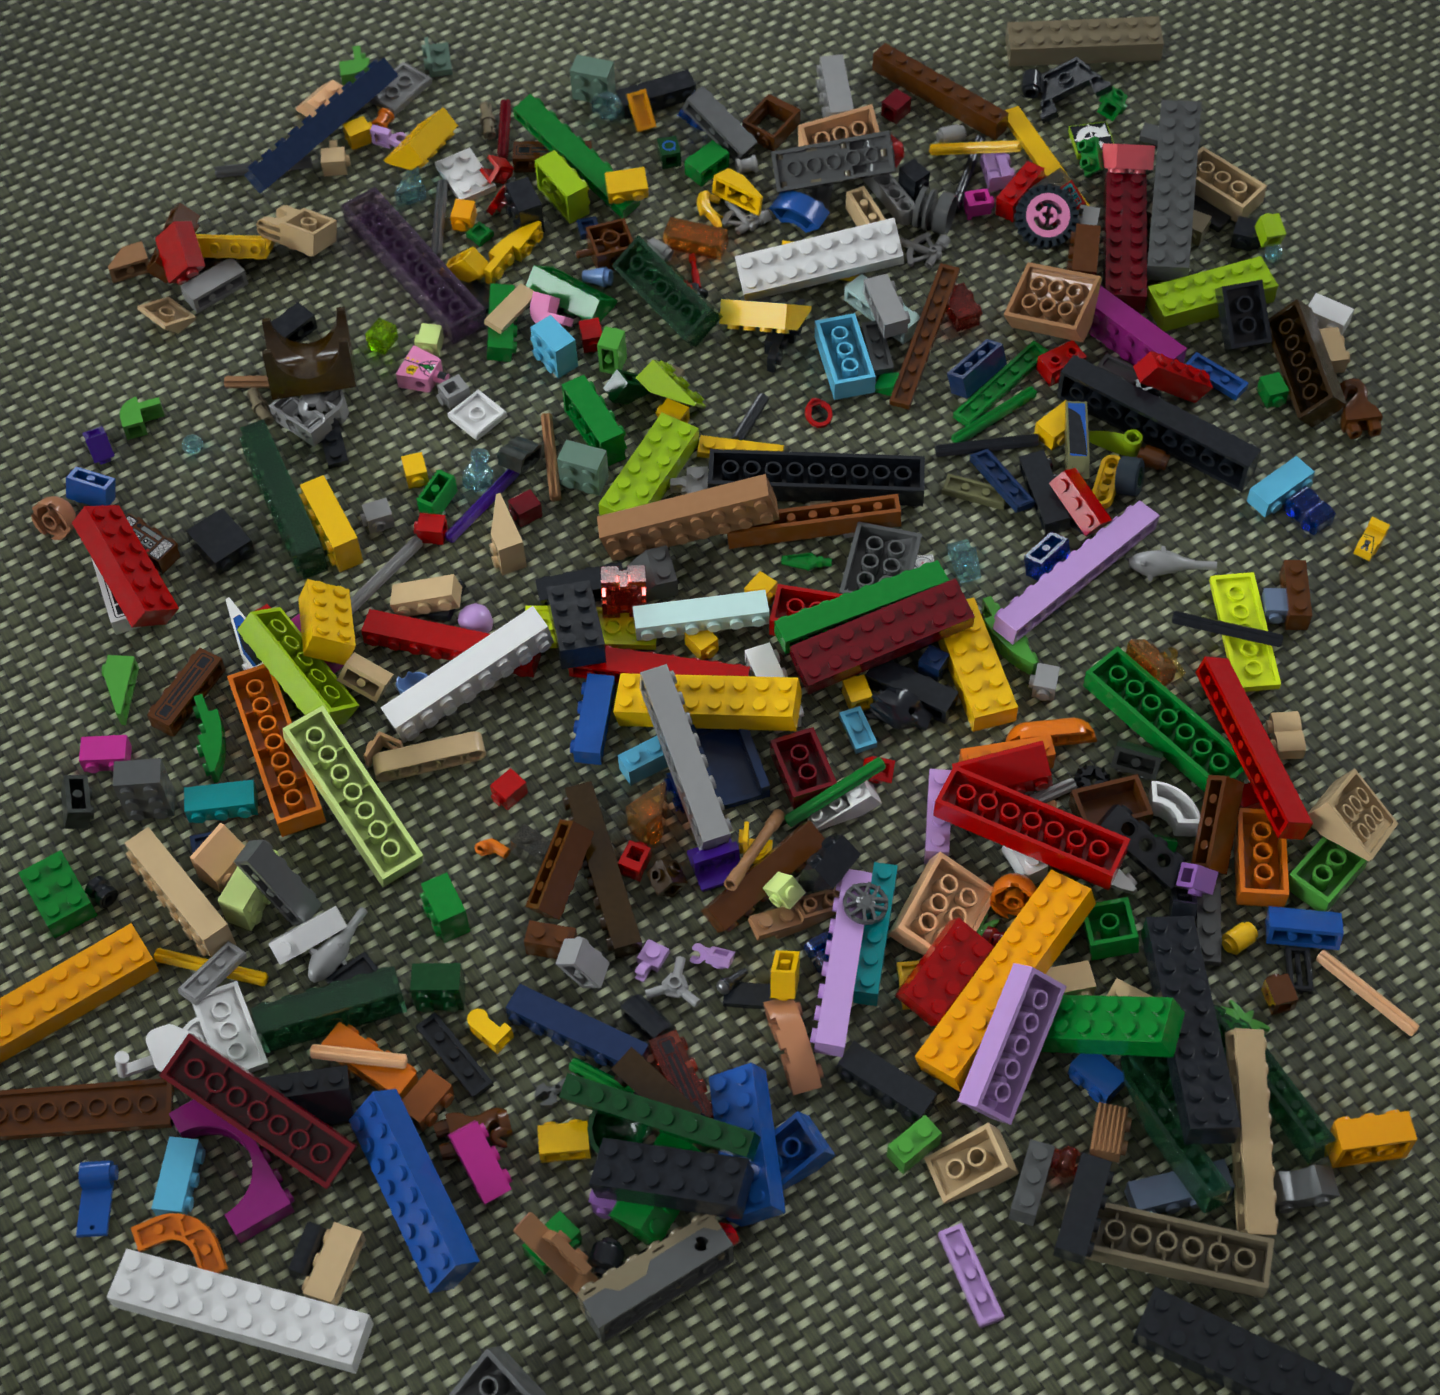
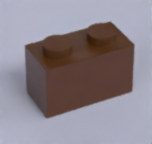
M529 920L524 939L526 954L557 959L564 939L577 937L576 928Z

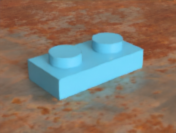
M861 706L839 712L840 721L856 754L877 747V740Z

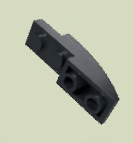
M800 299L793 305H805V299ZM802 324L798 330H789V334L776 333L774 328H772V332H768L765 338V354H768V372L775 373L777 366H781L783 349L786 350L788 343H794L796 337L801 335Z

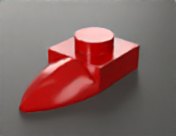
M504 185L486 210L491 216L496 210L500 212L506 205V201H504L506 188Z

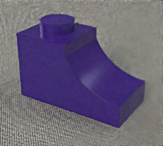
M103 426L82 433L94 463L105 464L110 462L111 457L115 455Z

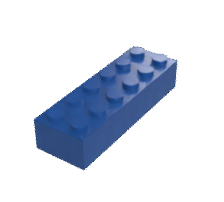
M751 1062L710 1076L709 1085L714 1119L753 1131L761 1137L753 1162L750 1161L754 1170V1177L743 1218L741 1220L726 1217V1219L743 1227L785 1214L786 1210L766 1071ZM718 1151V1154H720V1155L733 1156V1155H729V1154H726V1153H723V1152Z

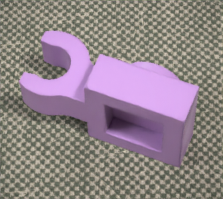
M373 125L370 129L372 143L389 149L392 146L396 148L401 143L400 140L403 141L406 137L405 133L397 132L392 134L391 129Z
M648 939L637 956V962L640 964L635 970L637 974L635 979L644 983L651 969L658 972L669 955V949Z
M699 943L694 944L692 950L700 953L699 957L692 955L690 958V962L694 964H699L706 960L705 963L712 964L714 968L725 969L729 968L734 961V951L715 946L708 948Z

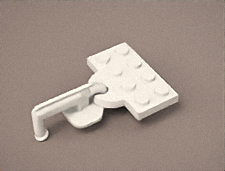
M234 981L215 988L197 1006L192 1003L196 1018L189 1021L183 1029L167 1024L151 1030L146 1036V1044L150 1056L127 1063L130 1059L128 1053L124 1051L117 1052L114 1058L118 1076L126 1078L152 1068L162 1072L188 1033L194 1034L250 1073L269 1067L238 982Z

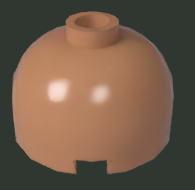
M49 496L32 507L33 514L31 519L35 527L43 535L49 533L54 535L51 539L62 540L74 528L72 522L76 518V513L72 505L65 499L58 496Z

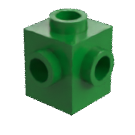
M1112 86V91L1099 97L1098 101L1101 103L1097 112L1113 122L1118 114L1122 115L1127 107L1125 102L1128 96L1122 90Z

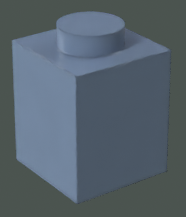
M1264 588L1261 603L1266 623H1284L1288 613L1286 588Z

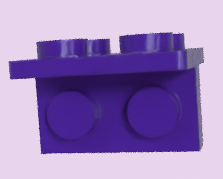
M729 838V842L722 843L710 850L699 851L698 847L687 850L688 859L702 892L723 886L727 876L740 861L738 844L736 841L732 842L731 838Z

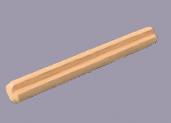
M1322 950L1318 954L1316 961L1405 1033L1413 1036L1420 1027L1418 1023L1329 952Z

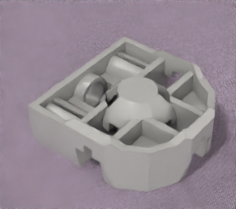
M342 389L301 395V399L296 396L276 399L269 405V408L277 423L315 447L332 430L331 424L334 422V418L341 425L347 419L349 409ZM316 406V410H309V407Z

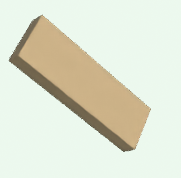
M520 283L485 318L484 324L502 334L530 305L533 290Z

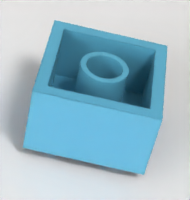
M551 315L531 326L532 353L538 361L541 360L549 373H553L559 379L578 367L576 340Z

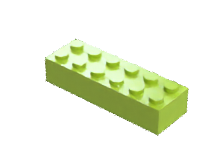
M1262 256L1148 286L1146 306L1158 328L1166 332L1219 317L1216 288L1262 280L1267 304L1274 302L1278 284Z
M661 413L599 502V516L660 501L670 487V478L678 476L699 445V428Z
M281 607L251 611L237 629L243 640L256 653L257 658L264 663L270 674L275 677L283 690L291 697L297 708L304 715L323 705L335 724L342 725L346 724L360 706L344 685L337 681L338 678L323 660L303 656L302 634Z

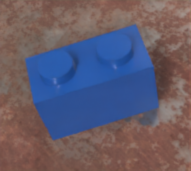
M76 466L66 477V498L90 506L111 505L115 500V478Z
M1080 1053L1070 1063L1067 1073L1072 1082L1084 1087L1094 1101L1107 1104L1125 1086L1127 1076L1102 1054Z

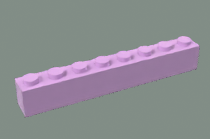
M849 869L836 885V890L840 891L839 898L834 897L832 908L833 912H837L836 919L831 918L828 932L833 933L832 940H827L825 954L829 955V961L823 962L821 974L826 979L825 984L820 983L818 998L822 999L821 1006L816 1005L814 1020L818 1021V1027L812 1028L810 1043H815L813 1051L815 1053L843 1057L864 925L852 921L846 915L843 909V898L845 892L853 884L871 882L873 873ZM855 891L851 892L854 895L859 896ZM849 897L847 898V903L853 901ZM855 906V907L848 908V909L850 910V912H852V911H854V910L857 909V908H856V906ZM862 913L855 915L857 918L863 919Z

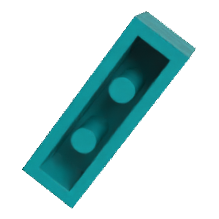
M254 779L185 787L184 812L189 823H203L209 820L223 821L228 818H248L252 815H258V790Z

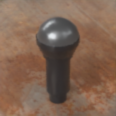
M743 968L730 977L721 978L717 982V990L721 994H729L734 985L746 977L749 973L748 970Z

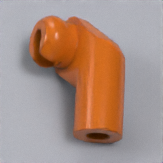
M493 838L480 841L474 847L475 852L481 856L496 853L506 859L511 852L510 848Z

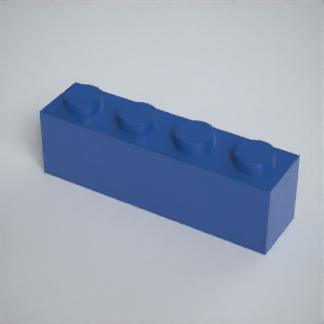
M588 673L586 682H582L581 695L584 696L583 701L578 702L577 713L580 716L579 720H575L574 723L576 737L570 743V753L574 755V762L602 765L616 690L615 676Z

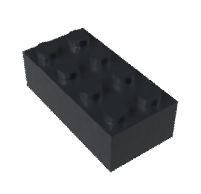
M590 580L546 587L548 610L561 669L606 663L605 642Z

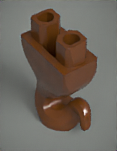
M1355 378L1341 382L1340 386L1345 400L1347 401V398L1353 397L1342 411L1340 418L1342 433H1347L1350 439H1358L1364 430H1368L1371 437L1379 436L1382 430L1381 421L1383 415L1375 405L1368 401V391L1365 384Z
M503 1108L488 1109L476 1116H469L460 1112L445 1114L446 1119L433 1124L437 1139L447 1137L448 1134L474 1120L479 1125L483 1123L488 1133L491 1127L497 1124L499 1127L491 1132L490 1140L494 1145L502 1148H507V1143L500 1138L513 1135L507 1110ZM451 1142L439 1145L443 1161L457 1158V1161L460 1162Z

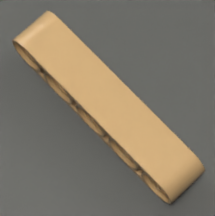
M473 731L379 752L372 757L376 780L388 782L476 762L486 756L482 734Z

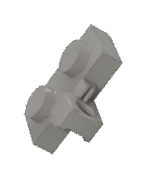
M708 466L687 467V476L670 478L671 493H681L684 495L708 489Z

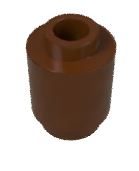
M1147 444L1145 448H1140L1137 458L1143 459L1145 467L1156 471H1165L1171 455L1167 454L1165 450Z

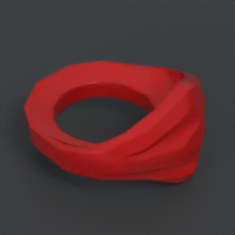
M811 398L805 407V418L813 427L825 428L831 423L833 413L831 406L822 399ZM821 405L822 408L826 409L828 418L824 422H816L812 418L811 413L814 406Z

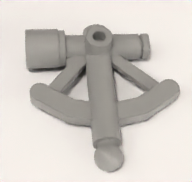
M725 200V205L730 211L723 217L721 221L722 227H726L728 224L740 225L735 228L738 235L749 229L754 231L757 225H763L772 220L771 214L767 209L761 211L759 216H755L751 212L750 215H746L743 211L747 210ZM736 215L741 221H733L730 219Z
M930 232L916 237L913 241L902 237L899 239L901 246L903 245V247L908 248L906 256L909 267H912L915 262L927 259L924 265L926 268L931 269L936 260L942 258V251L949 247L950 238L945 234H941L935 245L930 240ZM926 241L929 247L923 246L920 243ZM914 251L924 254L923 256L913 258Z

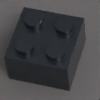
M526 177L505 184L506 193H504V198L508 205L506 212L509 219H513L515 231L530 223L540 221L542 223V232H545L542 204L529 178Z

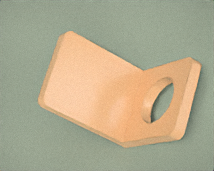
M379 731L373 741H369L366 746V752L364 753L366 766L370 767L372 765V757L379 753L383 747L390 750L403 747L402 741Z

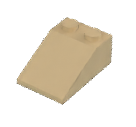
M501 493L496 494L491 528L492 543L489 544L493 555L491 559L495 569L499 568L502 575L525 568L527 564L522 538Z
M989 1122L924 1158L943 1203H948L997 1186L1019 1174L1000 1129Z

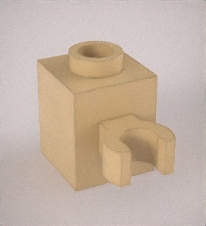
M329 140V148H321L323 175H347V167L351 166L350 155H346L345 147H338L337 140Z

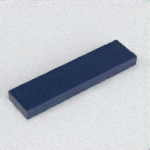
M989 449L970 455L969 461L1016 513L1034 507L1035 500Z

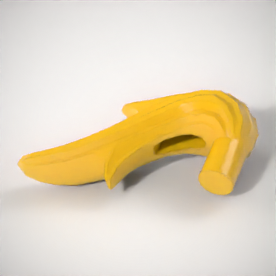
M707 190L702 191L698 194L696 200L699 215H704L713 224L717 233L720 234L722 230L720 219L723 216L718 214L710 205V202L719 204L720 197L711 194Z

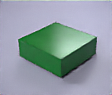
M480 221L466 232V238L480 247L494 236V231Z

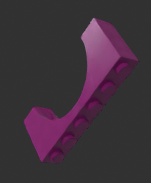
M194 1099L169 1113L182 1138L193 1139L205 1135L225 1136L240 1143L250 1153L252 1178L248 1190L241 1201L232 1210L224 1214L240 1244L295 1212L291 1205L295 1200L288 1188L283 1191L279 1184L283 1182V1179L277 1168L271 1170L268 1163L272 1160L265 1148L260 1150L256 1141Z

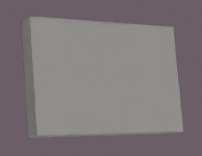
M402 62L394 69L399 76L369 101L379 108L389 109L394 116L432 84L431 77L405 62Z

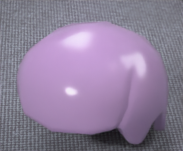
M477 603L467 605L458 615L460 628L485 633L492 629L493 619L490 611L484 605Z

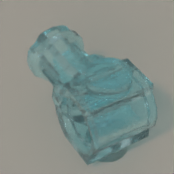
M476 448L471 451L470 459L472 462L464 469L462 482L466 489H473L475 492L484 491L493 484L494 474L487 464L489 452L485 449Z

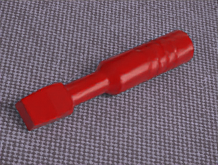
M692 253L689 255V262L692 267V282L698 283L699 288H701L699 270L696 266V255Z

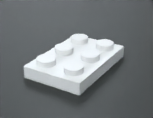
M470 148L435 162L436 169L442 178L448 181V187L457 199L473 201L497 191L495 183L491 182L490 184L479 171L481 167H484Z

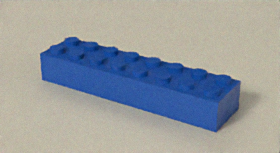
M397 1089L373 1091L349 1119L351 1127L429 1293L454 1289L480 1260Z

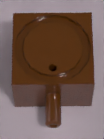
M625 218L586 227L588 248L576 251L578 259L591 256L596 269L607 267L612 269L613 272L637 266L636 246Z

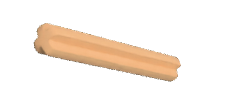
M313 1044L310 1048L312 1059L400 1069L406 1068L408 1062L407 1055L400 1053Z

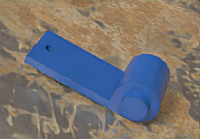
M112 1160L81 1162L79 1165L78 1178L82 1193L76 1231L77 1238L108 1236L114 1180H118L119 1176L118 1166L114 1165Z

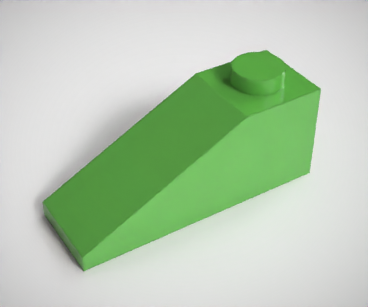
M108 655L106 663L102 665V676L105 678L117 717L121 725H126L139 666L134 656Z

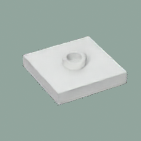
M480 390L475 391L447 413L451 421L476 441L507 417V412Z

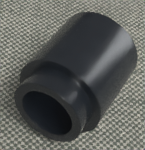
M1029 69L1022 74V93L1026 98L1034 99L1041 92V73L1038 70Z

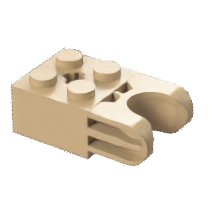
M282 205L276 210V218L265 216L257 221V231L262 237L287 246L289 249L303 252L308 256H315L336 242L337 220L306 208L298 210Z

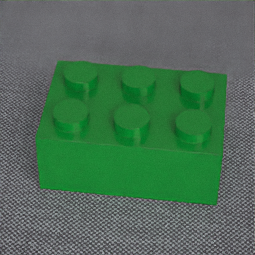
M61 850L18 872L54 939L98 916Z

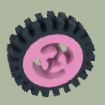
M1041 184L1026 192L1016 206V213L1014 214V219H1016L1015 227H1018V234L1023 236L1022 240L1028 241L1032 247L1034 245L1037 246L1038 249L1056 248L1065 243L1071 237V231L1075 232L1076 224L1079 222V219H1077L1079 210L1076 209L1078 205L1077 202L1072 200L1074 198L1072 194L1069 196L1065 188L1062 190L1060 186H1052V184L1044 186ZM1048 203L1054 206L1048 210L1047 216L1051 218L1046 222V227L1056 222L1058 224L1057 228L1043 230L1036 225L1034 219L1041 227L1045 224L1046 217L1043 215L1047 211V206L1043 207L1040 211H1036L1035 207L1037 205Z

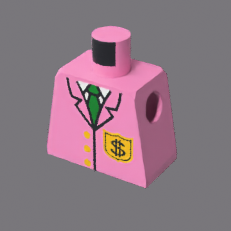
M414 345L396 373L398 387L427 393L432 391L436 383L440 384L450 377L448 373L443 372L440 358Z

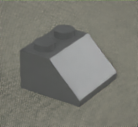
M667 545L645 550L626 566L635 604L678 595V580Z

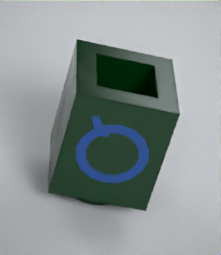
M677 136L658 138V155L662 169L682 166Z

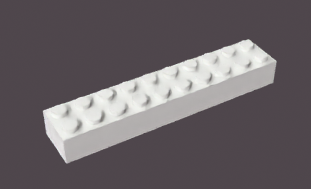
M127 1248L107 1294V1299L112 1306L355 1374L357 1373L373 1327L369 1314Z

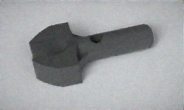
M565 1078L554 1086H546L543 1082L537 1087L534 1096L535 1101L539 1100L543 1095H549L547 1100L540 1103L541 1109H553L558 1105L557 1096L562 1090Z

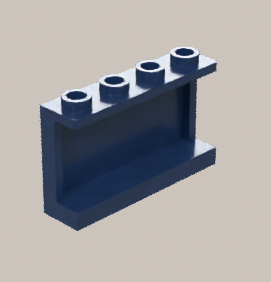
M691 725L693 734L697 733L701 746L698 748L700 754H705L709 767L706 769L708 775L714 777L716 783L714 791L717 797H721L724 810L770 797V784L749 730L703 728L696 730L695 725Z

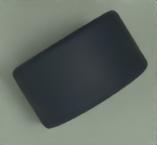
M1128 456L1120 458L1115 475V491L1117 494L1127 496L1139 495L1144 480L1145 466L1142 458Z

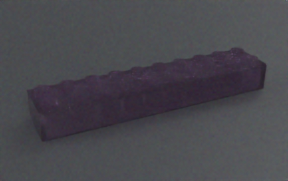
M376 187L341 205L345 222L436 325H442L443 333L453 344L486 326L484 324L486 318L485 308Z

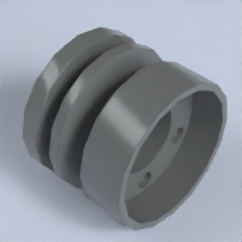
M923 186L914 204L912 226L920 228L922 225V230H927L932 222L933 233L947 235L955 217L958 195L944 191L938 199L937 189L934 188L930 192V187Z

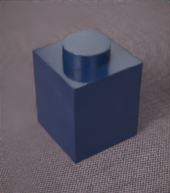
M929 644L919 660L918 673L923 676H929L939 683L948 669L949 653Z

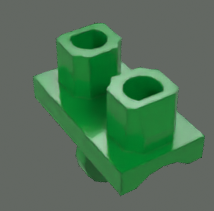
M1094 136L1077 142V150L1081 152L1082 156L1079 162L1080 168L1084 169L1085 177L1089 178L1094 173L1103 171L1099 137Z

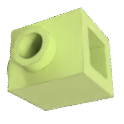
M422 323L419 334L415 335L414 345L439 358L444 341L442 325Z
M777 872L762 888L769 896L772 904L778 908L781 906L791 909L806 893L792 875Z

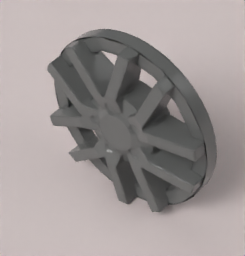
M869 881L868 883L853 884L845 892L843 909L852 921L862 925H871L879 922L886 915L888 898L879 885L876 886ZM869 888L875 890L872 895L868 894ZM855 891L859 896H856L851 892ZM849 897L853 901L847 903V898ZM876 903H884V907L876 905ZM856 906L857 909L852 912L848 909ZM875 911H879L882 913L878 917H876ZM862 913L863 919L857 918L855 915ZM871 913L872 919L867 920L866 914Z

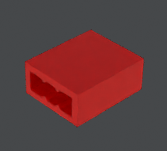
M174 221L155 238L169 284L177 283V285H182L193 276L198 275L199 271L205 267L192 221Z

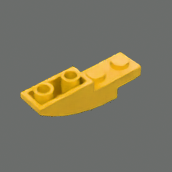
M540 221L517 229L491 249L488 253L490 263L484 269L487 284L490 285V283H495L501 279L504 271L514 263V260L522 262L526 256L530 255L533 247L543 238L542 223Z

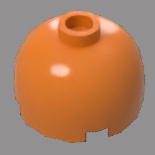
M1018 873L1003 875L994 883L990 895L991 908L1003 918L1008 919V914L1017 916L1034 894L1037 887L1025 875Z

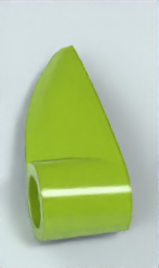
M1134 429L1128 430L1124 434L1109 431H1088L1090 443L1128 457H1136L1138 455L1143 440L1142 434Z

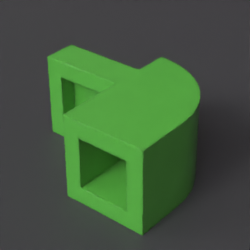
M360 45L352 46L354 60L339 62L343 86L349 81L354 83L356 81L354 77L362 70L364 72L369 70L367 66L370 64V58H366L365 53H361Z
M136 396L126 401L120 410V419L127 440L148 435L145 422L165 416L159 397L138 402Z

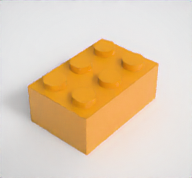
M1397 1109L1390 1110L1382 1115L1367 1113L1360 1118L1351 1119L1348 1116L1338 1118L1334 1121L1325 1138L1332 1168L1406 1158L1417 1141L1409 1111L1400 1112Z

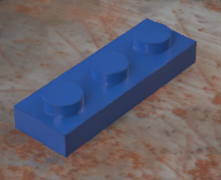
M1198 352L1186 362L1187 365L1190 364L1197 369L1205 370L1210 376L1212 387L1235 401L1248 388L1249 383Z

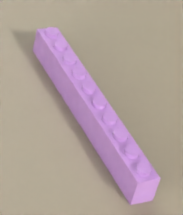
M1140 500L1133 506H1128L1121 516L1114 517L1106 528L1102 527L1092 539H1087L1081 548L1077 551L1073 550L1066 560L1058 562L1050 573H1044L1035 585H1029L1020 597H1014L1005 609H999L994 616L993 630L1012 645L1015 644L1154 531L1160 515Z

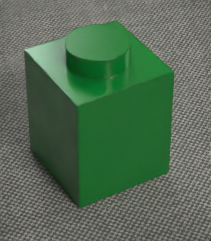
M1280 372L1259 377L1256 391L1266 409L1286 404L1289 389Z

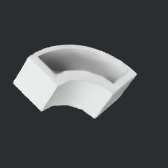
M1152 781L1148 800L1154 813L1153 816H1158L1165 820L1172 828L1174 836L1196 837L1200 813L1192 799L1175 786L1164 782Z

